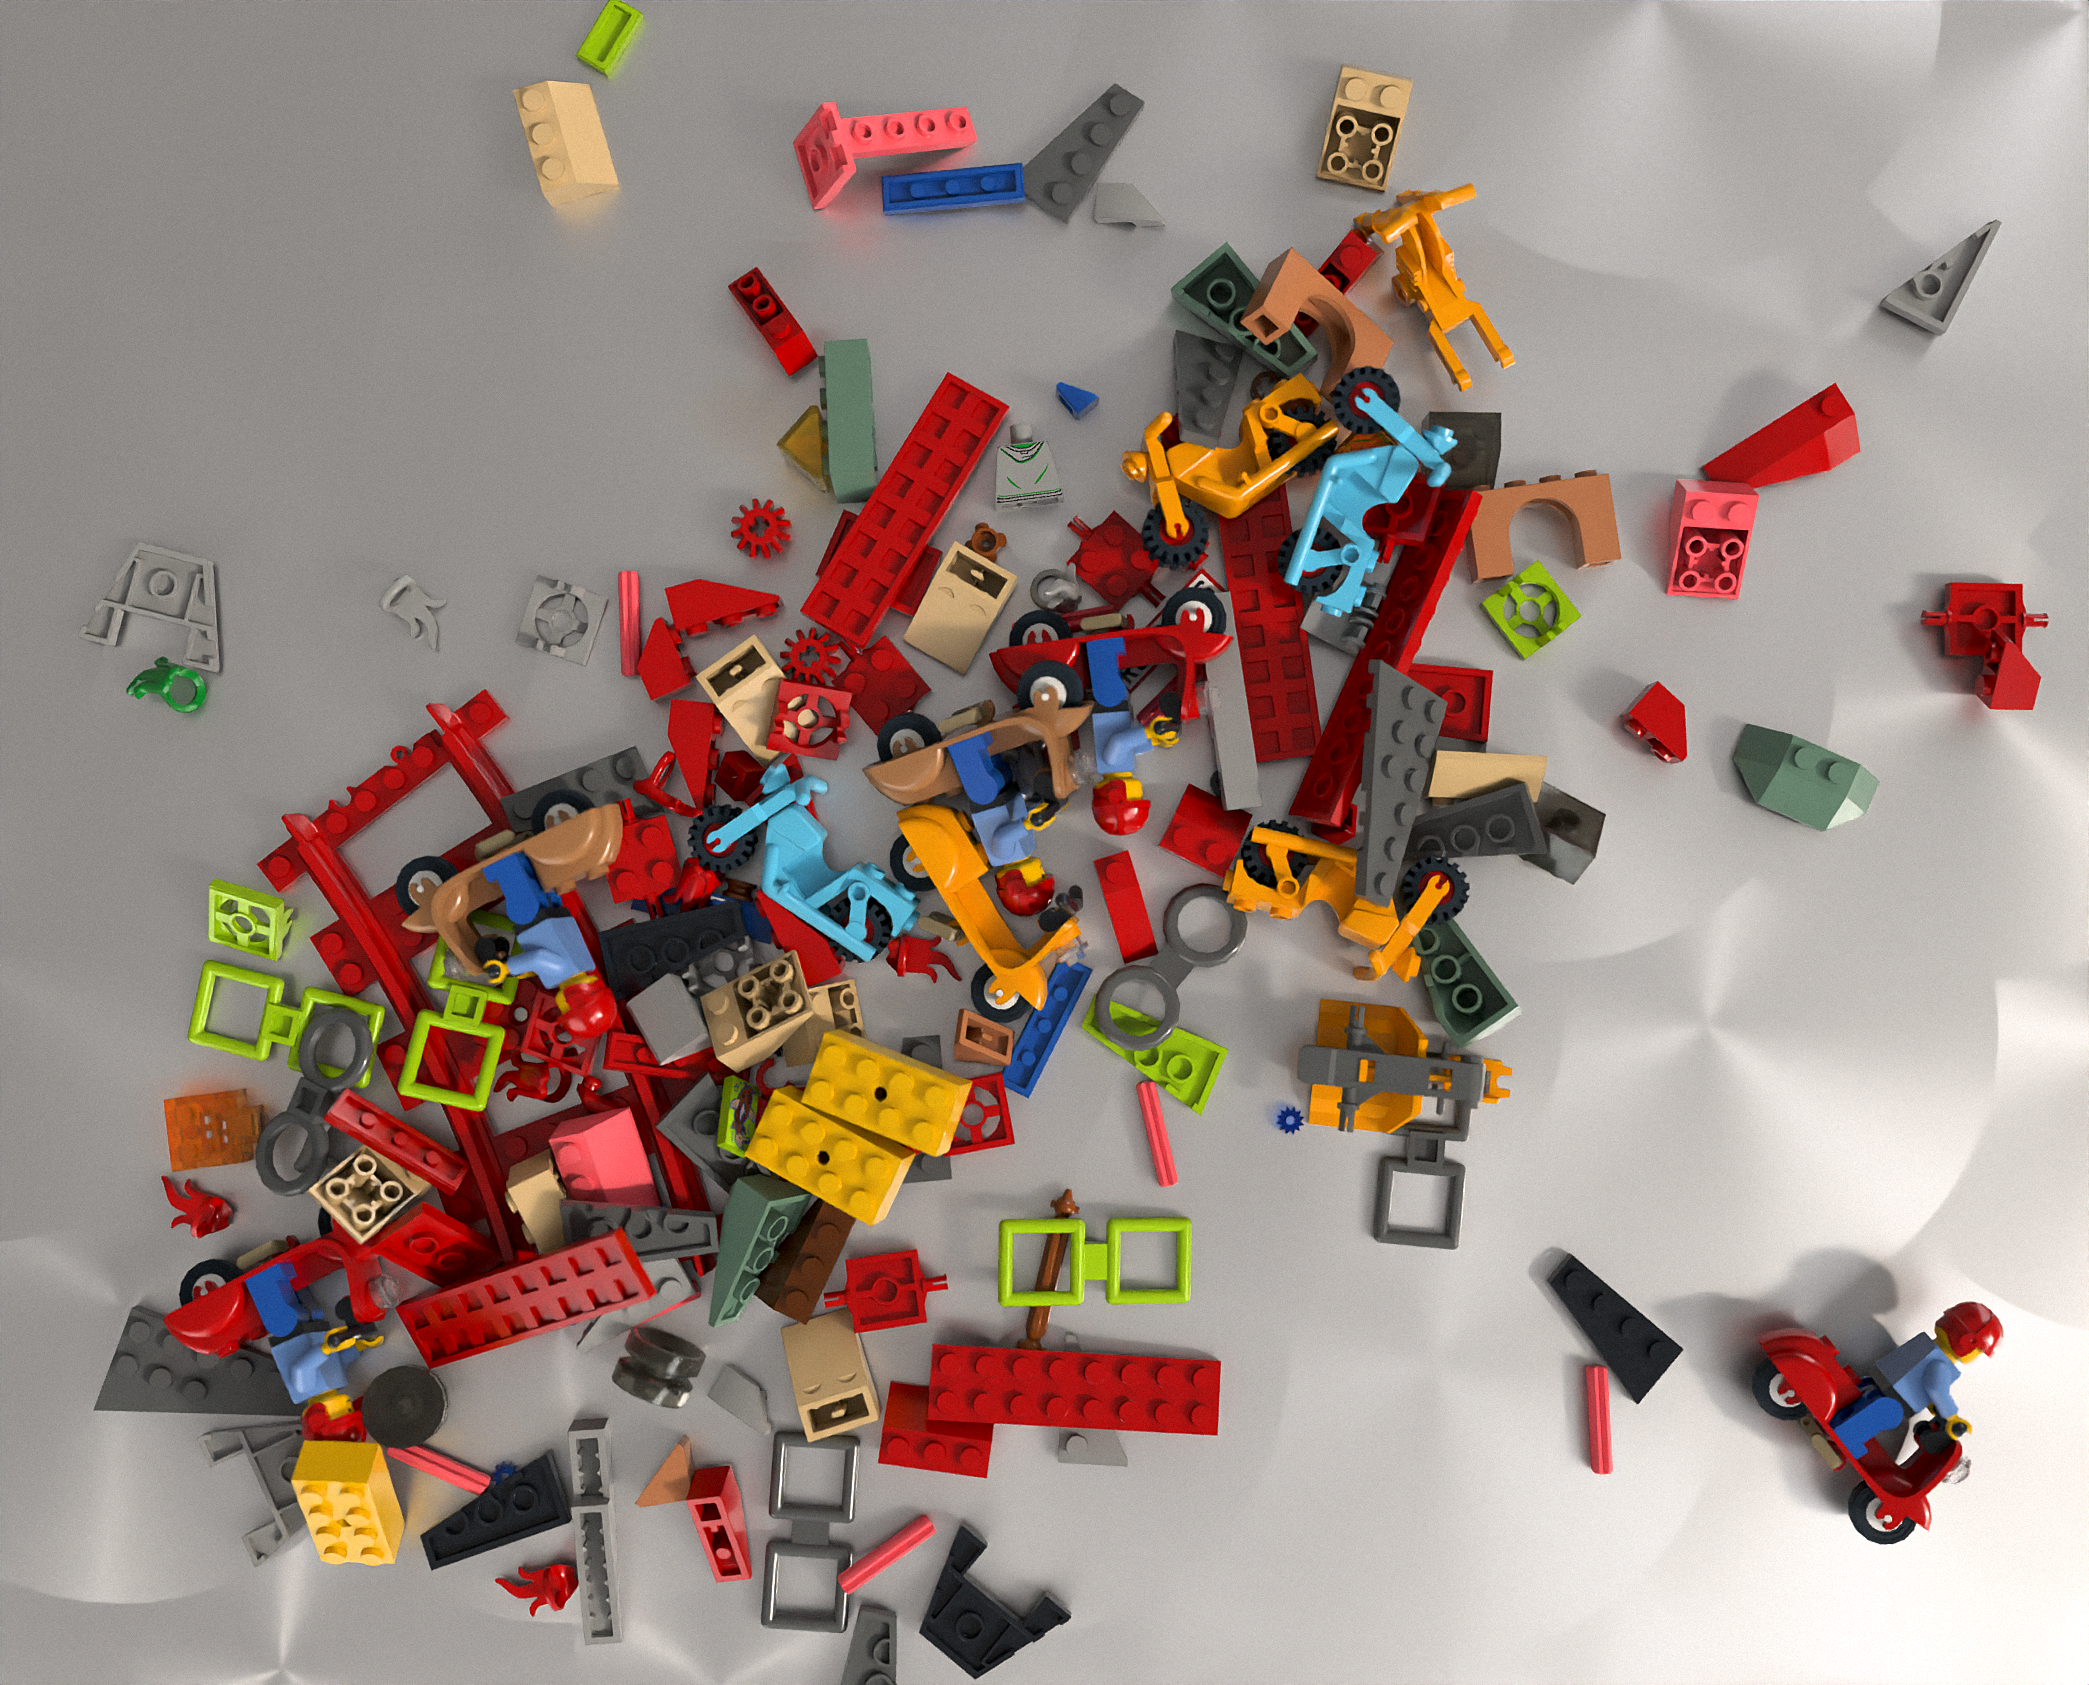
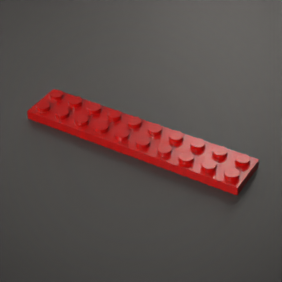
M1475 490L1443 491L1426 547L1419 548L1404 545L1385 591L1387 598L1379 603L1376 610L1379 616L1371 621L1374 627L1373 629H1368L1363 640L1366 644L1365 648L1360 649L1289 810L1288 814L1302 821L1341 827L1344 819L1348 816L1351 802L1362 781L1364 733L1371 726L1372 709L1366 708L1367 694H1373L1374 674L1368 673L1369 660H1381L1407 676L1413 658L1421 647V640L1429 621L1435 614L1436 605L1442 591L1449 582L1450 573L1457 556L1463 549L1464 540L1470 526L1477 517L1478 508L1483 496Z

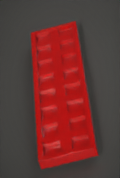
M947 372L800 609L801 615L864 650L1008 415L1010 406Z
M1283 483L1236 518L1228 519L1216 513L1227 591H1230L1256 763L1313 756L1322 737L1307 632L1299 628L1304 618L1301 591L1298 592L1287 585L1278 570L1277 556L1279 548L1284 540L1293 533L1286 484Z
M620 1227L404 1300L395 1307V1310L429 1369H433L649 1301L657 1291L623 1229Z
M932 1344L927 1420L1218 1436L1221 1361Z

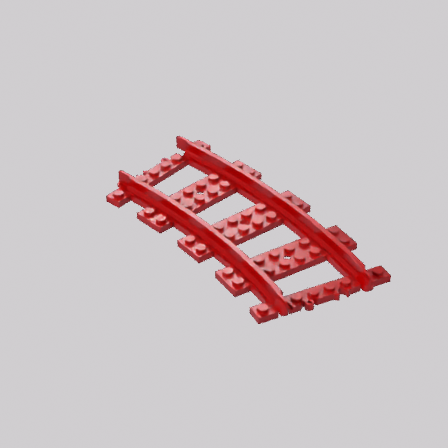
M487 689L482 690L454 713L442 703H429L426 705V709L445 734L441 736L436 729L426 733L413 744L412 752L407 747L395 746L391 750L390 755L392 760L398 763V765L395 767L385 765L359 786H348L346 790L351 795V801L345 807H342L337 800H330L328 810L312 822L304 814H284L281 819L292 837L257 863V866L278 893L285 892L305 875L309 874L339 919L311 936L310 940L344 995L354 997L376 982H379L405 1031L378 1044L376 1053L404 1111L411 1110L427 1102V1100L404 1096L398 1092V1084L417 1014L423 1009L440 1012L412 960L437 945L440 933L414 932L402 927V923L410 915L405 913L398 903L395 891L396 884L377 896L372 897L340 849L450 764H452L492 824L439 857L454 864L461 873L480 863L475 856V849L478 843L505 830L512 831L499 800L516 793L517 790L482 742V739L510 719V717ZM403 751L404 756L400 759L399 754ZM576 888L560 895L563 907H568L572 917H574L595 964V970L588 973L587 976L601 977L607 988H610L597 933L600 932V929ZM502 896L477 909L490 912L506 902V898ZM631 918L611 929L635 924L637 922L635 918ZM538 975L519 979L515 998L511 1004L505 1005L487 1001L482 1022L502 1026L505 1030L497 1066L511 1060L512 1054L521 1049L538 988L543 985ZM501 983V984H499V985H497V986H495V987L502 989L503 983ZM648 987L616 1002L617 1017L613 1026L606 1033L617 1032L643 1036L626 1005L627 1002ZM558 1006L551 1007L544 1012L542 1017L554 1022L562 1015V1012ZM519 1007L527 1011V1018L524 1021H519L515 1017V1011ZM559 1024L554 1027L556 1037L566 1032ZM430 1025L415 1083L474 1095L476 1084L473 1078L479 1076L488 1038ZM541 1030L544 1041H549L548 1033ZM624 1072L629 1085L601 1096L618 1105L619 1108L630 1107L646 1156L655 1153L672 1208L714 1212L700 1167L654 1125L694 1082ZM580 1103L497 1135L486 1107L478 1112L441 1104L460 1150L454 1153L469 1161L471 1165L452 1197L436 1188L445 1213L465 1225L486 1218L492 1240L498 1243L502 1254L501 1268L539 1255L536 1243L530 1245L523 1233L521 1225L525 1221L520 1212L513 1213L505 1198V1193L508 1192L506 1182L509 1181L510 1167L551 1148L549 1139L560 1122L593 1115L594 1113L587 1110ZM723 1212L715 1214L718 1245L720 1242ZM717 1252L680 1257L678 1260L680 1263L691 1260L694 1271L699 1277H702L716 1267L715 1253Z

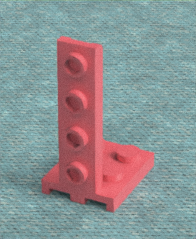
M825 102L820 105L793 141V145L813 209L826 208L857 171L853 159L968 147L977 141V137L967 106L841 119L836 102Z

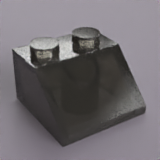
M1429 411L1422 420V430L1430 431L1432 424L1454 431L1452 439L1458 441L1456 446L1443 455H1439L1451 467V474L1444 482V491L1468 490L1479 485H1490L1491 490H1493L1501 452V413ZM1421 463V473L1428 476L1434 469L1427 468Z
M1542 781L1538 800L1533 804L1548 853L1518 856L1522 860L1531 862L1550 872L1554 877L1574 885L1596 857L1606 814Z

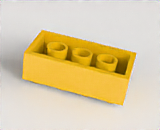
M837 1029L824 1033L801 1102L937 1157L949 1151L972 1081ZM883 1088L887 1091V1097L883 1093Z
M792 1085L774 1090L744 1156L869 1226L884 1220L916 1153L883 1135L802 1103L801 1100L804 1092Z
M304 1441L291 1482L321 1561L337 1565L344 1562H362L370 1566H377L381 1563L394 1564L405 1522L380 1444Z

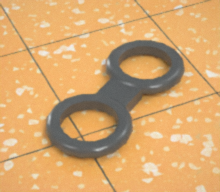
M1205 883L1195 884L1182 889L1172 897L1164 912L1163 932L1167 944L1150 965H1131L1117 969L1103 981L1096 994L1094 1012L1099 1028L1109 1041L1126 1050L1144 1051L1158 1047L1172 1035L1179 1022L1180 1001L1176 989L1194 967L1212 968L1225 964L1239 953L1246 940L1248 921L1244 911L1237 910L1233 907L1234 904L1226 902L1228 891L1222 890V887ZM1200 898L1213 899L1222 904L1229 912L1233 923L1232 935L1228 943L1220 950L1211 953L1197 952L1188 947L1181 939L1177 927L1178 916L1182 908L1190 901ZM1131 980L1146 981L1155 986L1162 994L1165 1003V1016L1160 1026L1154 1032L1143 1036L1129 1035L1120 1030L1112 1021L1109 1011L1110 998L1115 989L1124 982Z
M336 1007L325 1010L311 1020L302 1034L298 1056L299 1067L304 1077H300L287 1110L279 1113L265 1126L259 1136L255 1151L257 1172L262 1183L274 1194L286 1197L303 1194L319 1181L326 1169L330 1149L329 1136L324 1128L323 1119L329 1111L335 1094L342 1092L345 1088L350 1089L361 1080L369 1067L373 1052L372 1033L365 1019L352 1009ZM343 1022L351 1029L354 1035L355 1053L348 1069L340 1076L329 1079L320 1072L316 1063V1048L318 1040L326 1029L333 1024ZM298 1124L309 1134L312 1143V1155L310 1163L302 1175L295 1180L285 1181L277 1174L273 1165V1150L281 1132L289 1126Z

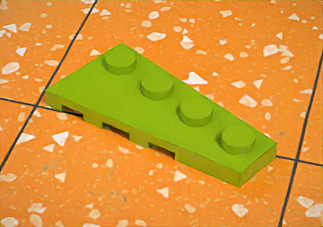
M1094 994L1081 1027L1201 1116L1228 1049L1175 1027L1172 1035L1158 1047L1144 1051L1123 1049L1109 1041L1099 1028L1094 1012L1096 994ZM1110 1000L1109 1011L1112 1021L1120 1030L1129 1035L1143 1036L1150 1034L1162 1023L1158 1019Z

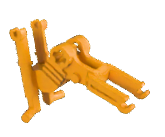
M1472 183L1444 192L1439 190L1426 192L1421 190L1411 191L1408 189L1396 196V200L1399 203L1401 202L1403 206L1388 209L1384 212H1381L1380 209L1374 213L1365 212L1355 217L1353 222L1367 236L1373 233L1379 234L1381 240L1386 245L1401 235L1403 245L1395 248L1396 268L1400 273L1392 277L1393 289L1403 306L1408 307L1417 303L1420 310L1425 314L1430 323L1426 337L1450 375L1453 385L1458 384L1459 391L1463 392L1472 387V381L1446 339L1445 333L1471 320L1494 361H1500L1502 369L1515 363L1511 350L1501 340L1480 303L1466 300L1463 294L1466 291L1465 285L1460 278L1457 279L1454 268V252L1441 236L1431 215L1446 207L1475 198L1476 192Z

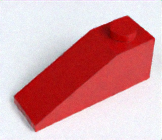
M1126 850L1094 860L1095 872L1124 964L1159 954L1129 851Z
M729 1465L696 1469L686 1502L715 1581L718 1583L751 1579L752 1570L741 1495L732 1468Z

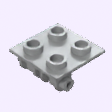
M1342 570L1333 585L1324 591L1314 593L1299 628L1356 657L1359 650L1365 648L1366 644L1363 640L1368 629H1373L1374 627L1371 621L1379 616L1376 610L1380 601L1387 598L1385 593L1387 587L1378 582H1374L1371 585L1362 580L1360 585L1366 586L1367 589L1360 608L1353 606L1350 613L1343 611L1341 617L1321 611L1322 603L1316 602L1317 595H1327L1335 591L1344 582L1348 572Z

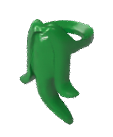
M166 657L156 659L154 664L157 667L142 671L126 689L128 695L135 693V697L138 700L147 693L159 694L171 709L183 713L197 710L203 704L206 697V686L200 675L178 664L167 663L168 659ZM175 676L186 677L193 682L195 696L190 703L180 705L173 700L170 688Z

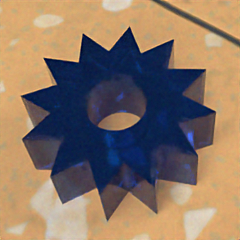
M1286 1106L1285 1111L1280 1109L1281 1115H1276L1279 1118L1276 1124H1280L1279 1130L1284 1129L1285 1134L1291 1131L1293 1135L1295 1129L1300 1131L1299 1126L1304 1125L1301 1122L1304 1117L1299 1116L1301 1110L1295 1111L1294 1106L1291 1109ZM1292 1116L1294 1118L1292 1124L1286 1123L1287 1117Z
M504 1461L501 1465L497 1464L495 1466L496 1470H493L491 1473L494 1476L491 1481L496 1482L495 1485L505 1479L502 1474L512 1475L517 1471V1465L512 1466V1462L507 1465Z

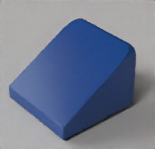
M1062 382L1056 385V397L1075 420L1079 421L1099 403V396Z

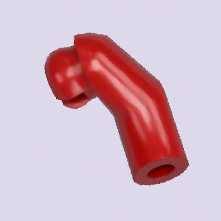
M589 1075L587 1078H583L581 1084L578 1083L576 1091L587 1110L597 1114L619 1109L618 1105L597 1094L598 1089L602 1085L601 1081Z

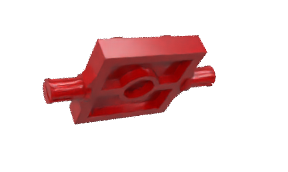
M1418 469L1398 502L1377 504L1365 512L1362 519L1363 530L1371 539L1380 542L1377 550L1379 552L1377 562L1382 563L1383 560L1384 564H1388L1394 545L1403 544L1419 548L1426 547L1445 483L1436 487L1428 486L1426 483L1427 476L1419 472Z
M1115 510L1102 524L1093 529L1083 522L1078 515L1073 518V521L1082 530L1072 521L1068 523L1067 527L1078 535L1082 541L1079 549L1066 564L1074 563L1076 574L1110 605H1113L1118 612L1132 598L1140 594L1151 602L1155 608L1160 605V602L1151 593L1163 602L1166 596L1151 584L1155 572L1160 568L1157 566L1159 561L1154 559L1152 562L1148 558L1149 552H1144L1142 548L1143 540H1141V534Z
M1950 582L1945 584V606L1943 611L1923 610L1920 617L1926 618L1920 620L1922 626H1943L1945 633L1944 655L1983 656V648L1990 639L1992 629H2000L2022 653V637L2026 628L2045 629L2049 622L2042 621L2049 619L2047 613H2026L2023 604V584Z
M886 635L873 646L862 651L859 647L845 639L838 643V646L851 661H849L846 669L834 678L831 683L835 687L851 690L850 705L876 736L879 735L885 723L896 715L909 712L914 713L918 703L933 691Z
M631 798L624 799L627 814L622 800L615 802V804H619L621 811L623 836L620 851L615 862L608 866L610 872L606 874L614 904L631 899H645L650 920L657 918L653 904L655 905L658 918L665 916L659 895L667 889L678 886L682 869L666 815L650 819L636 818Z
M917 1249L845 1260L847 1272L845 1290L823 1294L824 1300L839 1298L838 1300L825 1301V1309L847 1305L853 1318L854 1334L927 1323L925 1310L927 1292L948 1290V1283L933 1285V1283L947 1281L946 1274L925 1278L919 1267Z

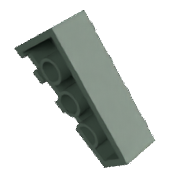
M1225 242L1171 288L1172 298L1241 349H1244L1245 352L1279 377L1290 380L1312 366L1318 359V352L1294 323H1292L1289 331L1267 346L1240 323L1260 281L1232 247Z
M867 339L824 341L825 356H818L820 378H826V388H820L821 410H827V420L821 421V434L823 443L828 442L829 453L822 454L824 476L830 475L837 504L867 502L878 485L875 471H878L875 440L872 438V435H876L874 411L873 406H871V403H873V387Z

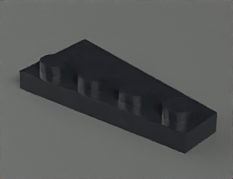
M741 900L597 932L609 987L614 994L615 1002H619L654 984L667 973L674 974L748 936Z
M1569 1253L1546 1281L1580 1325L1592 1345L1601 1354L1613 1374L1627 1390L1626 1392L1638 1405L1684 1349Z
M550 1450L420 1535L431 1571L570 1523L572 1515Z

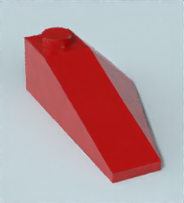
M1834 383L1708 462L1701 469L1709 481L1748 483L1753 489L1830 471L1861 451L1855 412L1837 384Z

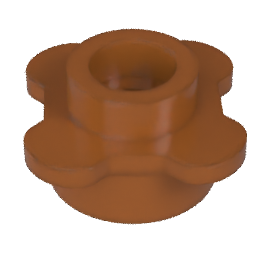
M979 523L975 526V532L971 540L966 541L965 547L995 563L997 560L996 554L1001 547L1006 545L1007 539L1003 533H996L993 529L989 528L987 523ZM983 541H988L989 546L984 547L982 545Z

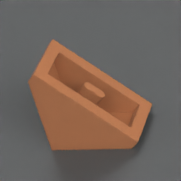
M959 1009L954 1041L955 1060L1009 1066L1011 1064L1015 1031L969 1010Z
M683 1435L635 1502L636 1505L647 1507L686 1500L695 1474L690 1438Z

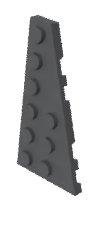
M1369 660L1368 673L1374 674L1373 694H1367L1366 708L1372 709L1371 726L1364 733L1361 791H1366L1365 812L1360 811L1359 825L1364 826L1363 846L1357 850L1354 895L1377 907L1389 908L1448 702L1385 662Z
M137 1305L132 1307L94 1410L302 1416L303 1410L309 1405L308 1402L295 1404L292 1401L272 1354L239 1343L240 1350L223 1358H218L217 1354L205 1355L184 1346L171 1335L163 1323L165 1320L163 1317L166 1315Z

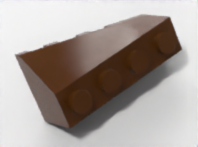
M818 1197L802 1217L793 1235L788 1234L776 1249L780 1252V1255L775 1263L770 1262L757 1277L760 1280V1286L754 1295L771 1309L807 1325L857 1218Z

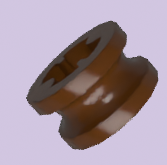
M1269 371L1256 375L1250 387V397L1252 400L1256 398L1262 400L1265 398V393L1260 395L1257 391L1260 389L1262 381H1268V386L1271 383L1275 386L1281 381L1280 377Z
M726 877L725 882H727L728 888L722 891V895L753 903L754 898L751 893L753 890H757L758 885Z

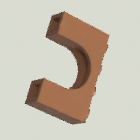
M1292 247L1268 264L1240 323L1267 346L1290 330L1298 311L1314 318L1325 331L1332 350L1331 365L1318 393L1333 405L1335 388L1342 377L1358 367L1372 366L1382 369L1394 341Z
M1587 470L1575 473V478L1561 480V475H1551L1540 478L1539 483L1526 485L1525 480H1515L1504 483V488L1491 490L1490 485H1479L1469 488L1468 490H1475L1483 496L1478 508L1477 517L1471 524L1465 538L1471 584L1505 580L1514 574L1509 541V526L1515 512L1519 508L1531 504L1549 506L1557 510L1566 519L1571 529L1577 569L1612 565L1620 560L1621 552L1609 473L1597 475L1596 470Z

